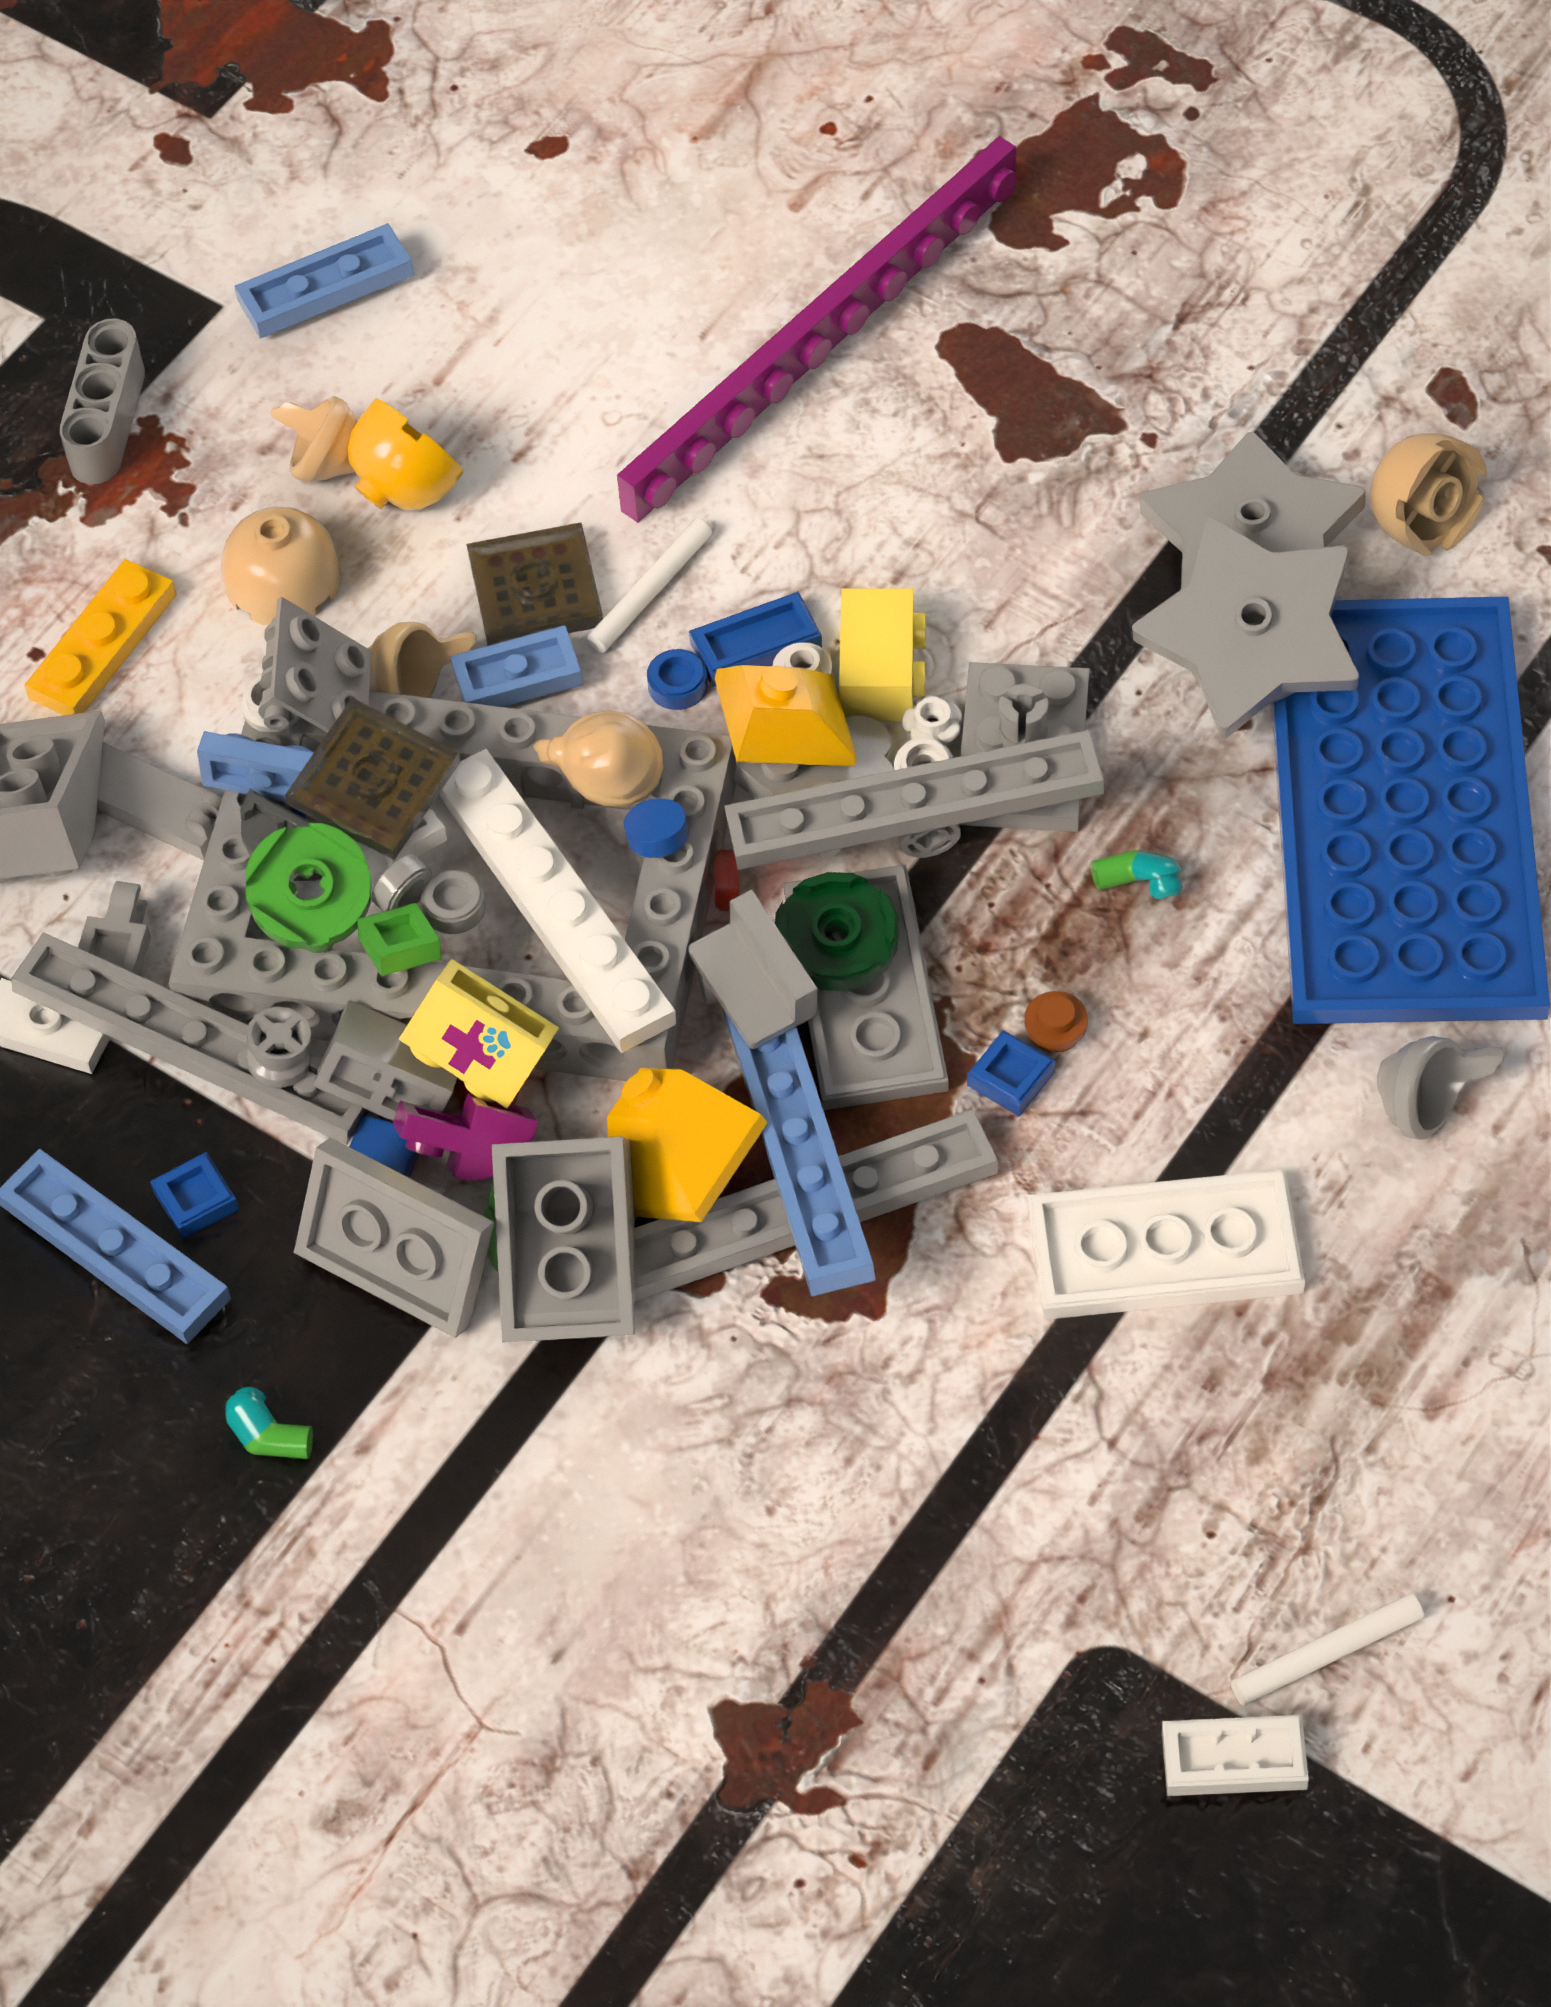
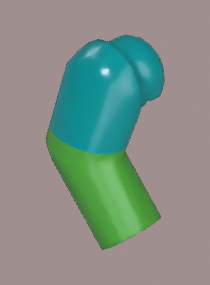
M1132 850L1090 862L1092 878L1098 891L1148 880L1150 895L1154 899H1162L1180 894L1183 888L1178 876V872L1182 870L1179 864L1171 857L1142 850Z
M243 1387L229 1398L225 1408L227 1424L249 1453L264 1456L310 1458L313 1446L312 1426L278 1424L264 1403L266 1396L257 1388Z

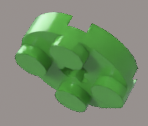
M308 823L309 827L298 826L288 830V827H284L272 832L262 840L248 861L245 880L247 904L256 924L274 941L290 948L321 953L329 950L335 943L349 937L358 928L357 919L366 917L371 904V873L360 846L340 829L324 823ZM315 872L323 877L320 881V888L324 893L320 897L314 898L310 896L306 900L296 897L298 888L292 882L298 875L308 879Z

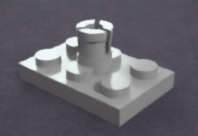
M969 662L961 756L1085 731L1089 668ZM1080 799L959 825L1078 832Z
M330 1137L316 1147L294 1253L456 1338L469 1328L494 1222L460 1205L452 1197L447 1198L441 1195L446 1189L439 1184L432 1182L420 1184Z

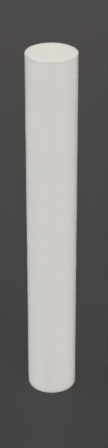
M695 518L587 636V642L594 650L599 653H605L712 535V530L705 521Z
M1410 1593L1232 1680V1690L1242 1706L1251 1703L1423 1619L1424 1612L1417 1597Z

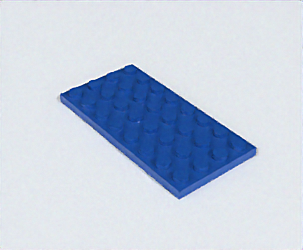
M1509 597L1336 600L1331 619L1358 671L1357 688L1346 691L1295 692L1284 699L1272 702L1293 1024L1548 1020L1550 999Z

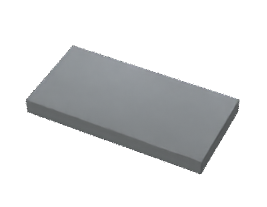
M903 864L851 872L866 878L867 884L874 886L879 891L881 888L891 897L899 917L898 951L888 969L870 984L848 991L817 989V1014L815 1017L807 1020L823 1110L949 1091L948 1076L907 866ZM803 880L784 883L785 900L793 894V888ZM833 932L827 936L832 941L844 940L847 935L841 932Z

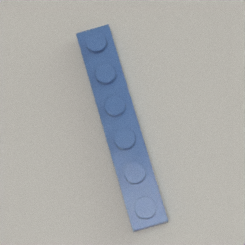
M723 1009L753 1110L760 1113L768 1122L761 1132V1136L811 1297L875 1281L873 1261L797 1028L794 1027L765 1044L751 1049L747 1046Z

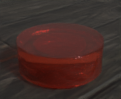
M733 849L718 850L714 854L716 909H719V912L730 911V901L742 895L741 870L737 868Z

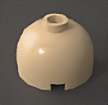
M1438 433L1416 434L1397 442L1379 462L1374 472L1370 490L1371 510L1383 532L1403 546L1424 556L1433 555L1431 551L1440 544L1442 549L1447 551L1456 546L1471 530L1482 509L1485 496L1476 492L1478 474L1487 478V473L1480 451L1466 442Z
M277 506L257 510L242 519L225 541L221 559V571L229 602L236 610L238 606L240 609L248 612L251 620L261 625L271 624L272 619L276 617L277 599L280 597L287 599L315 616L318 614L316 607L323 603L329 595L332 601L338 593L341 569L334 542L329 532L317 519L307 513L292 507Z

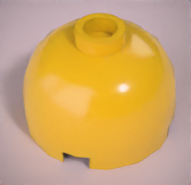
M375 398L357 420L351 431L348 443L349 464L361 478L356 484L355 489L381 510L387 502L404 510H420L438 502L453 488L457 480L464 473L462 472V467L426 433L421 434L407 423L409 420L384 401Z

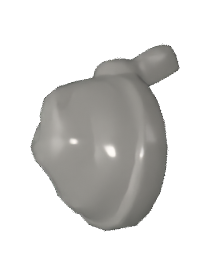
M1436 1036L1410 1042L1399 1049L1397 1053L1391 1054L1382 1060L1379 1066L1377 1085L1385 1112L1393 1125L1399 1128L1403 1136L1425 1140L1436 1134L1445 1123L1464 1083L1471 1079L1494 1074L1498 1065L1503 1062L1506 1053L1501 1047H1484L1469 1051L1461 1049L1451 1039Z

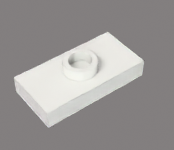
M1 978L0 1046L92 1074L111 1037L12 992V981Z
M1302 1715L1162 1721L1167 1796L1307 1790L1309 1780Z

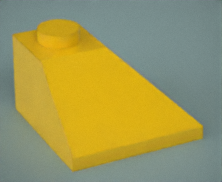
M740 665L717 669L714 679L736 762L854 767L857 756L833 674L782 666Z
M640 1068L636 1074L626 1081L621 1091V1097L607 1115L608 1137L623 1136L631 1140L634 1217L702 1222L768 1122L760 1113L684 1070Z

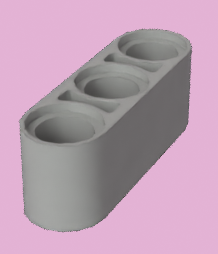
M116 318L105 319L97 322L88 330L60 424V436L70 471L74 478L86 484H100L110 480L117 474L122 463L145 378V368L136 332L132 325L124 320Z

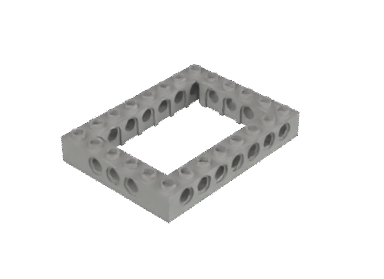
M369 691V719L452 761L454 764L487 749L523 800H525V797L570 802L571 808L584 809L585 804L601 806L588 801L575 790L558 766H551L540 762L538 754L533 748L534 743L538 740L561 736L570 725L581 717ZM301 717L292 726L279 732L256 730L245 720L241 732L242 735L249 737L253 741L284 747L298 745L314 753L326 755L337 739ZM647 725L655 734L662 749L664 769L657 788L641 802L658 798L677 802L685 811L689 836L686 843L670 855L659 858L644 857L625 941L675 1009L676 1025L621 1053L569 980L464 966L559 1027L533 1069L627 1081L640 1068L673 1069L696 967L689 956V945L703 936L727 828L724 805L732 804L736 783L733 780L737 764L730 735ZM224 790L168 981L170 989L249 1025L256 1014L264 1009L277 1006L291 1008L301 1013L308 1021L311 1039L329 1041L331 1036L334 1037L348 1000L408 1025L447 964L430 962L408 970L381 976L367 953L331 948L321 953H312L305 949L290 948L276 941L263 940L261 937L262 930L256 924L246 900V867L250 856L241 837L240 808L247 794ZM272 800L292 811L291 803ZM641 802L632 804V805L627 806V807H610V808H618V809L631 810L634 806H636L637 804H639V803H641Z

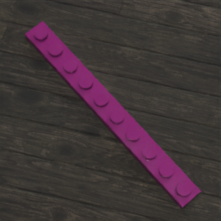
M998 136L617 474L621 512L639 523L654 508L658 509L664 506L672 497L675 489L693 473L703 471L710 464L714 455L732 438L741 437L761 412L770 404L780 402L799 378L808 370L818 368L826 360L830 351L846 336L856 334L864 326L867 318L884 302L894 300L901 293L905 284L923 267L929 268L951 242L960 234L965 235L974 228L980 216L996 202L1006 200L1017 183L1016 146Z

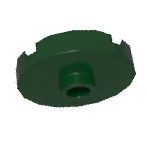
M826 872L804 879L793 888V894L785 900L784 904L782 900L775 913L776 927L819 990L848 991L870 984L888 969L898 951L899 917L891 897L881 888L879 891L874 886L867 884L866 878L854 873ZM833 932H841L847 935L844 940L832 941L827 938Z

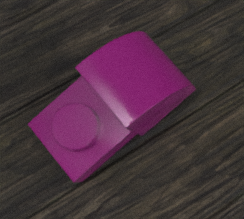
M468 1092L461 1117L399 1101L392 1125L400 1138L407 1139L405 1147L409 1150L436 1158L442 1157L444 1149L449 1150L450 1153L446 1166L454 1178L473 1181L493 1177L492 1144L532 1142L539 1121L528 1108L510 1104L506 1109L495 1101L486 1102Z

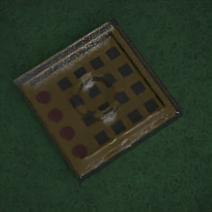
M582 522L466 544L487 646L564 625L568 633L594 629L603 620Z
M352 697L286 792V801L289 806L324 824L340 829L352 839L395 860L460 764L459 752Z

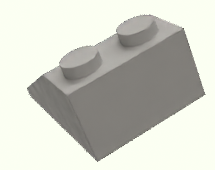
M102 711L0 724V884L11 881L16 877L38 874L56 877L80 869L95 832L105 725Z
M620 1136L492 1144L502 1342L635 1335L634 1193L631 1140Z

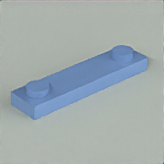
M41 1149L37 1150L0 1187L1 1207L186 1344L231 1300L228 1287Z

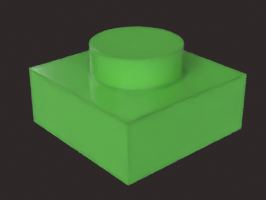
M417 903L357 919L358 939L381 976L408 970L441 959L440 939Z

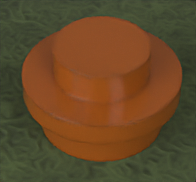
M1062 991L1045 992L1035 997L1027 1006L1024 1016L1025 1030L1030 1039L1041 1049L1054 1053L1064 1052L1074 1047L1085 1035L1088 1026L1087 1010L1083 1003L1072 994Z

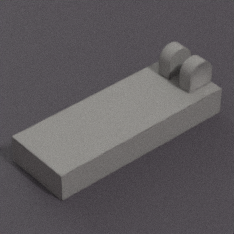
M103 742L97 810L204 861L222 797Z

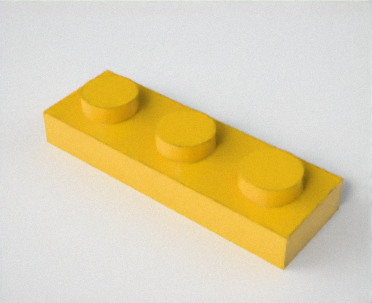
M124 559L24 684L28 699L62 715L85 713L177 594L173 580Z

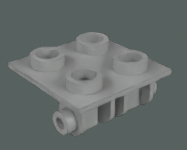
M283 597L278 598L276 617L272 619L271 624L265 628L264 639L267 644L266 655L262 659L263 672L261 674V684L266 690L263 691L258 713L264 719L265 726L270 729H284L289 725V721L299 716L337 738L353 714L359 713L368 718L372 651Z

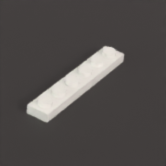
M484 749L454 764V768L438 790V796L618 1050L623 1053L676 1025L675 1009L488 750Z

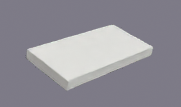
M1285 1169L1028 1195V1212L1043 1320L1304 1294L1305 1280Z

